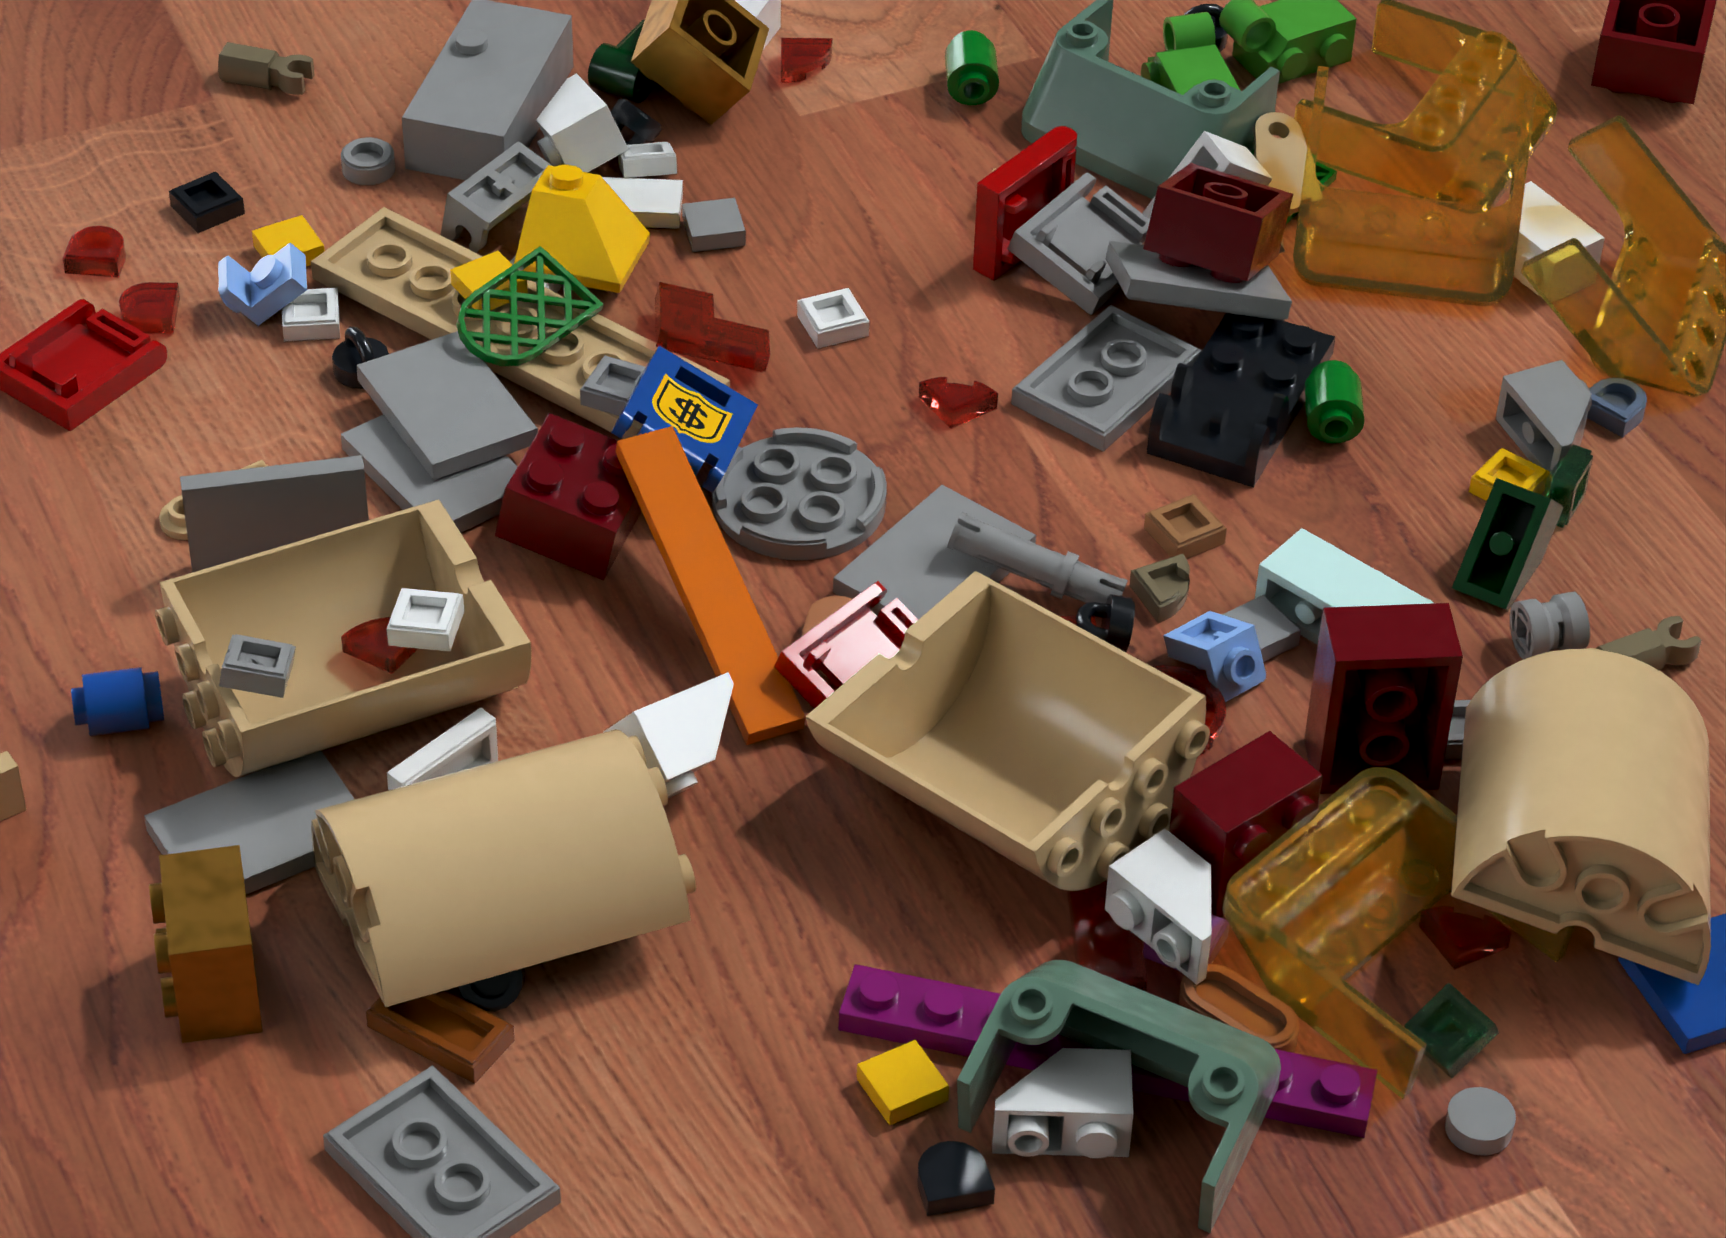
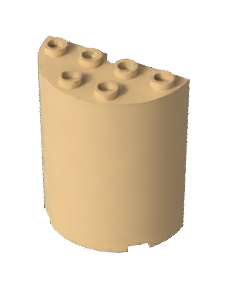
M439 499L160 582L164 607L155 610L156 622L165 645L174 644L177 664L189 692L182 694L188 721L193 729L204 728L205 731H202V738L211 765L213 767L224 765L227 771L235 777L493 697L518 688V686L526 684L529 679L531 670V641L491 580L484 582L479 570L477 557ZM402 588L463 594L465 611L450 652L388 646L387 626ZM232 635H243L296 646L293 667L283 698L219 686L222 665Z
M977 571L973 572L905 631L903 644L896 655L890 659L881 654L875 656L805 716L813 737L828 752L1053 886L1068 891L1088 889L1108 880L1109 865L1164 828L1169 830L1174 787L1190 778L1196 759L1205 749L1210 736V730L1205 725V695Z
M1596 648L1565 649L1534 655L1505 668L1487 681L1473 696L1465 712L1451 896L1557 934L1567 926H1582L1590 930L1594 935V948L1699 985L1705 974L1711 949L1709 739L1703 718L1687 693L1675 681L1649 664L1619 653Z
M617 729L315 810L317 818L311 821L316 872L344 927H350L355 948L385 1007L691 921L687 894L696 891V881L691 863L686 854L678 855L663 805L668 803V795L662 773L658 767L647 768L645 754L641 742L636 735L628 737Z

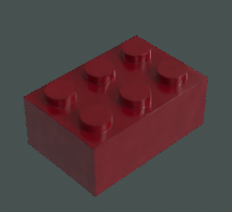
M1449 603L1323 608L1304 737L1309 764L1323 775L1320 794L1439 789L1463 659Z

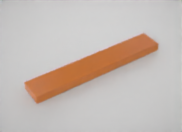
M673 426L618 440L615 453L716 677L729 672L734 683L729 707L746 745L804 729L805 714L791 684L774 668L778 655Z

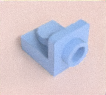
M289 243L274 255H267L259 260L251 272L247 271L230 256L224 257L218 262V291L222 301L230 310L236 313L241 312L259 326L307 291L306 255L292 243Z
M1208 611L1163 635L1168 657L1194 665L1198 669L1206 670L1211 695L1214 700L1222 703L1227 702L1266 679L1262 654L1255 625Z

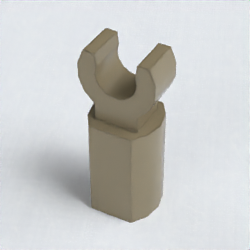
M230 42L226 43L219 54V78L225 82L269 90L273 86H278L287 94L303 95L305 92L304 78L313 79L315 76L313 58L299 54L281 57L275 50Z
M1670 616L1663 619L1655 631L1647 628L1600 645L1596 649L1632 657L1649 664L1657 670H1661L1666 663L1686 665L1698 658L1702 640L1698 636L1687 640H1678L1684 620L1680 616Z

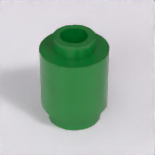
M963 31L954 36L945 50L948 92L954 100L961 104H983L992 99L999 88L996 49L993 43L978 31Z
M1330 360L1318 364L1305 382L1307 427L1310 433L1320 441L1326 443L1349 441L1361 432L1365 422L1361 380L1356 372L1342 361Z

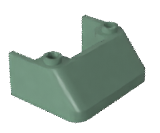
M1096 0L1057 32L1022 111L1021 133L1027 141L1034 143L1057 126L1069 127L1078 134L1077 146L1074 148L1076 149L1075 164L1153 199L1156 195L1157 187L1170 177L1204 131L1245 146L1249 151L1254 149L1253 132L1256 121L1266 113L1275 112L1280 70L1270 67L1243 91L1229 86L1224 81L1212 79L1193 86L1184 95H1181L1108 62L1113 0Z
M1067 960L1045 962L1010 983L1002 991L957 1079L958 1127L969 1133L972 1132L1017 1042L1026 1045H1038L1052 1040L1057 1035H1061L1092 1049L1131 1050L1132 1065L1188 1087L1189 1101L1194 1110L1204 1119L1227 1128L1201 1185L1198 1228L1211 1233L1278 1089L1281 1063L1276 1050L1267 1041Z

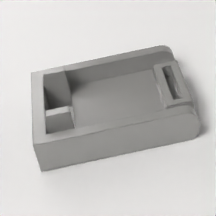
M1086 172L1014 232L1007 249L1088 314L1092 315L1122 289L1105 259L1109 241L1144 246L1143 243L1146 239L1150 219L1106 185L1093 195L1091 202L1086 200L1085 197L1093 189L1097 180L1089 172Z

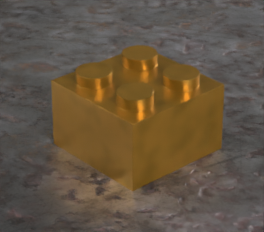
M652 0L631 63L638 67L644 76L657 82L680 100L686 109L695 112L712 125L751 91L769 28L735 0Z
M240 845L159 855L162 883L149 884L153 923H166V927L157 928L156 934H154L158 974L172 973V977L160 978L165 1018H179L182 1043L263 1032Z

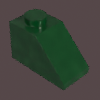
M1496 478L1452 589L1509 610L1542 562L1564 507L1551 498Z

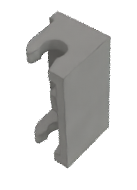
M518 141L447 193L441 235L454 242L459 238L463 227H465L472 237L469 249L475 253L486 245L489 230L530 200L532 189L548 165H553Z

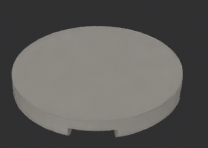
M798 427L773 430V437L753 442L743 448L737 447L723 478L712 493V507L715 518L725 533L747 549L778 559L816 560L846 552L864 542L875 532L885 514L887 483L883 469L877 467L865 454L857 450V443L855 441L826 430Z

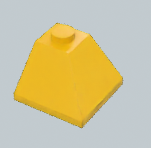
M548 165L532 189L514 264L541 246L585 287L620 293L649 244L650 232L601 175L583 172L580 168L572 165ZM536 261L522 271L536 273ZM544 265V274L555 275Z

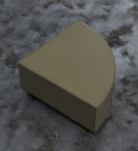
M1183 554L1131 570L1129 586L1158 623L1175 615L1187 600L1190 582L1188 561Z

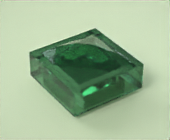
M1574 444L1567 455L1559 460L1551 470L1545 484L1544 496L1551 498L1564 507L1556 525L1561 528L1568 525L1586 494L1593 460L1591 450Z
M1449 982L1402 1027L1405 1036L1450 1078H1453L1499 1034L1496 1024Z

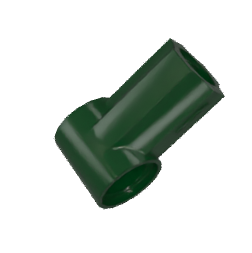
M642 20L617 46L603 43L596 49L588 68V82L591 87L636 103H641L647 98L654 81L644 76L640 69L631 63L645 20Z

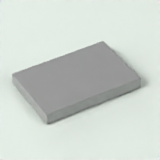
M1109 241L1105 259L1128 299L1282 321L1288 319L1292 300L1268 265L1248 281L1228 283L1212 277L1210 274L1211 270L1191 264L1189 267H1176L1159 260V254L1144 250L1143 245Z
M1110 305L1012 389L1011 404L1104 452L1154 407L1159 393L1168 395L1171 392V385L1177 365L1183 363L1193 366L1202 350Z
M458 331L357 365L359 383L433 480L530 447L538 433V428L488 365L470 353L459 338Z
M384 414L341 433L342 450L349 457L362 455L365 473L402 510L439 499L461 533L500 514L505 487L518 467L508 456L504 455L433 480Z
M362 455L180 477L192 573L369 520Z
M941 485L834 576L833 593L853 599L869 586L879 581L887 589V593L871 609L876 615H878L883 607L895 598H898L919 620L973 572L977 571L998 583L1010 573L968 554L947 548L955 524H958L957 521L961 512L1036 543V535L952 489Z
M318 751L261 769L144 815L146 831L162 855L240 845L246 894H249L315 867L311 835V821L317 818L315 810L355 799L323 752Z
M433 1065L323 1135L325 1151L412 1238H509L561 1203L560 1187Z

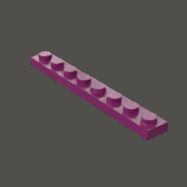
M855 964L839 1011L838 1030L903 1044L916 1039L923 1048L969 1057L1001 994ZM1057 1035L1052 1040L1038 1045H1026L1017 1042L1006 1065L1035 1070L1062 1048H1092L1061 1035ZM1275 1049L1281 1063L1278 1089L1264 1118L1365 1138L1378 1070ZM1131 1064L1132 1091L1190 1102L1188 1087Z

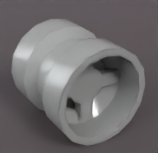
M1575 591L1553 595L1550 601L1541 603L1537 599H1528L1514 602L1511 606L1509 615L1511 636L1515 649L1522 659L1546 653L1553 649H1586L1590 639L1588 613L1583 600Z

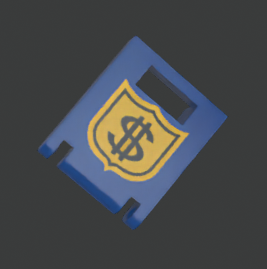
M658 346L611 433L622 438L624 433L631 427L633 420L643 424L637 435L673 426L695 476L704 461L712 466L702 487L713 493L723 478L758 404L663 347Z

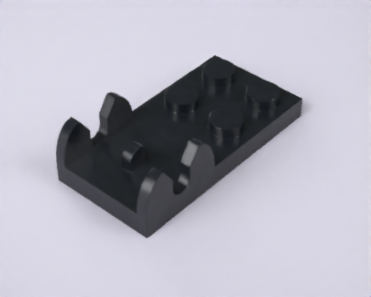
M1226 313L1194 365L1189 366L1183 363L1177 365L1171 385V394L1159 393L1149 427L1147 454L1254 488L1305 402V382L1318 364L1329 361L1333 355L1335 336L1282 320Z

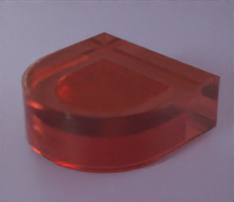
M91 226L78 231L69 240L63 256L65 274L119 278L126 260L124 239L117 230L106 226Z
M147 282L129 287L119 298L121 319L144 333H174L180 301L178 283Z

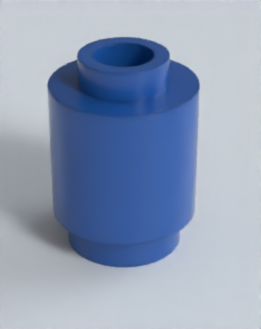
M142 667L82 674L83 687L71 688L75 726L88 724L90 736L149 729V722L164 721L158 671L142 673Z

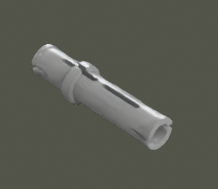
M963 512L958 517V524H955L947 548L968 554L1052 589L1050 595L1059 599L1066 595L1084 603H1106L1110 594L1122 596L1128 581L1078 561L1080 555L1068 551L1065 556L1000 528L981 522Z

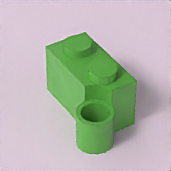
M1231 0L1225 5L1220 14V26L1234 40L1232 56L1255 79L1267 69L1273 67L1280 70L1278 82L1280 84L1349 62L1352 58L1357 19L1337 0H1278L1262 6H1258L1253 0Z
M1208 12L1165 18L1163 39L1166 51L1157 52L1155 57H1148V62L1143 63L1141 66V77L1181 95H1184L1193 86L1212 79L1224 81L1229 86L1240 90L1215 45V28L1211 15Z

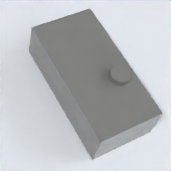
M471 0L402 116L405 169L466 180L518 141L529 148L540 128L536 119L566 81L574 66L572 15L490 0Z

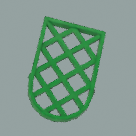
M540 246L475 290L462 303L456 326L460 340L469 352L484 362L501 367L519 366L541 355L548 348L602 311L604 304ZM536 261V273L522 271ZM544 265L555 275L544 274ZM517 279L536 281L537 295L517 292ZM509 280V291L495 290L498 286ZM544 282L563 285L564 298L544 296ZM571 289L583 300L572 299ZM482 298V310L469 309ZM490 298L509 300L510 314L490 311ZM517 301L537 303V317L517 315ZM545 305L564 307V320L545 318ZM572 308L586 310L572 320ZM464 317L482 319V333L467 331ZM490 320L510 322V336L490 334ZM518 323L537 326L538 339L518 337ZM545 327L559 328L558 331L545 339ZM475 341H482L483 347L477 344ZM490 342L510 345L511 355L491 352ZM518 346L532 347L531 350L518 355Z

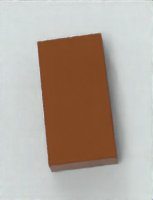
M447 990L385 1007L379 997L366 1011L367 1027L474 1084L515 1041L514 1025Z

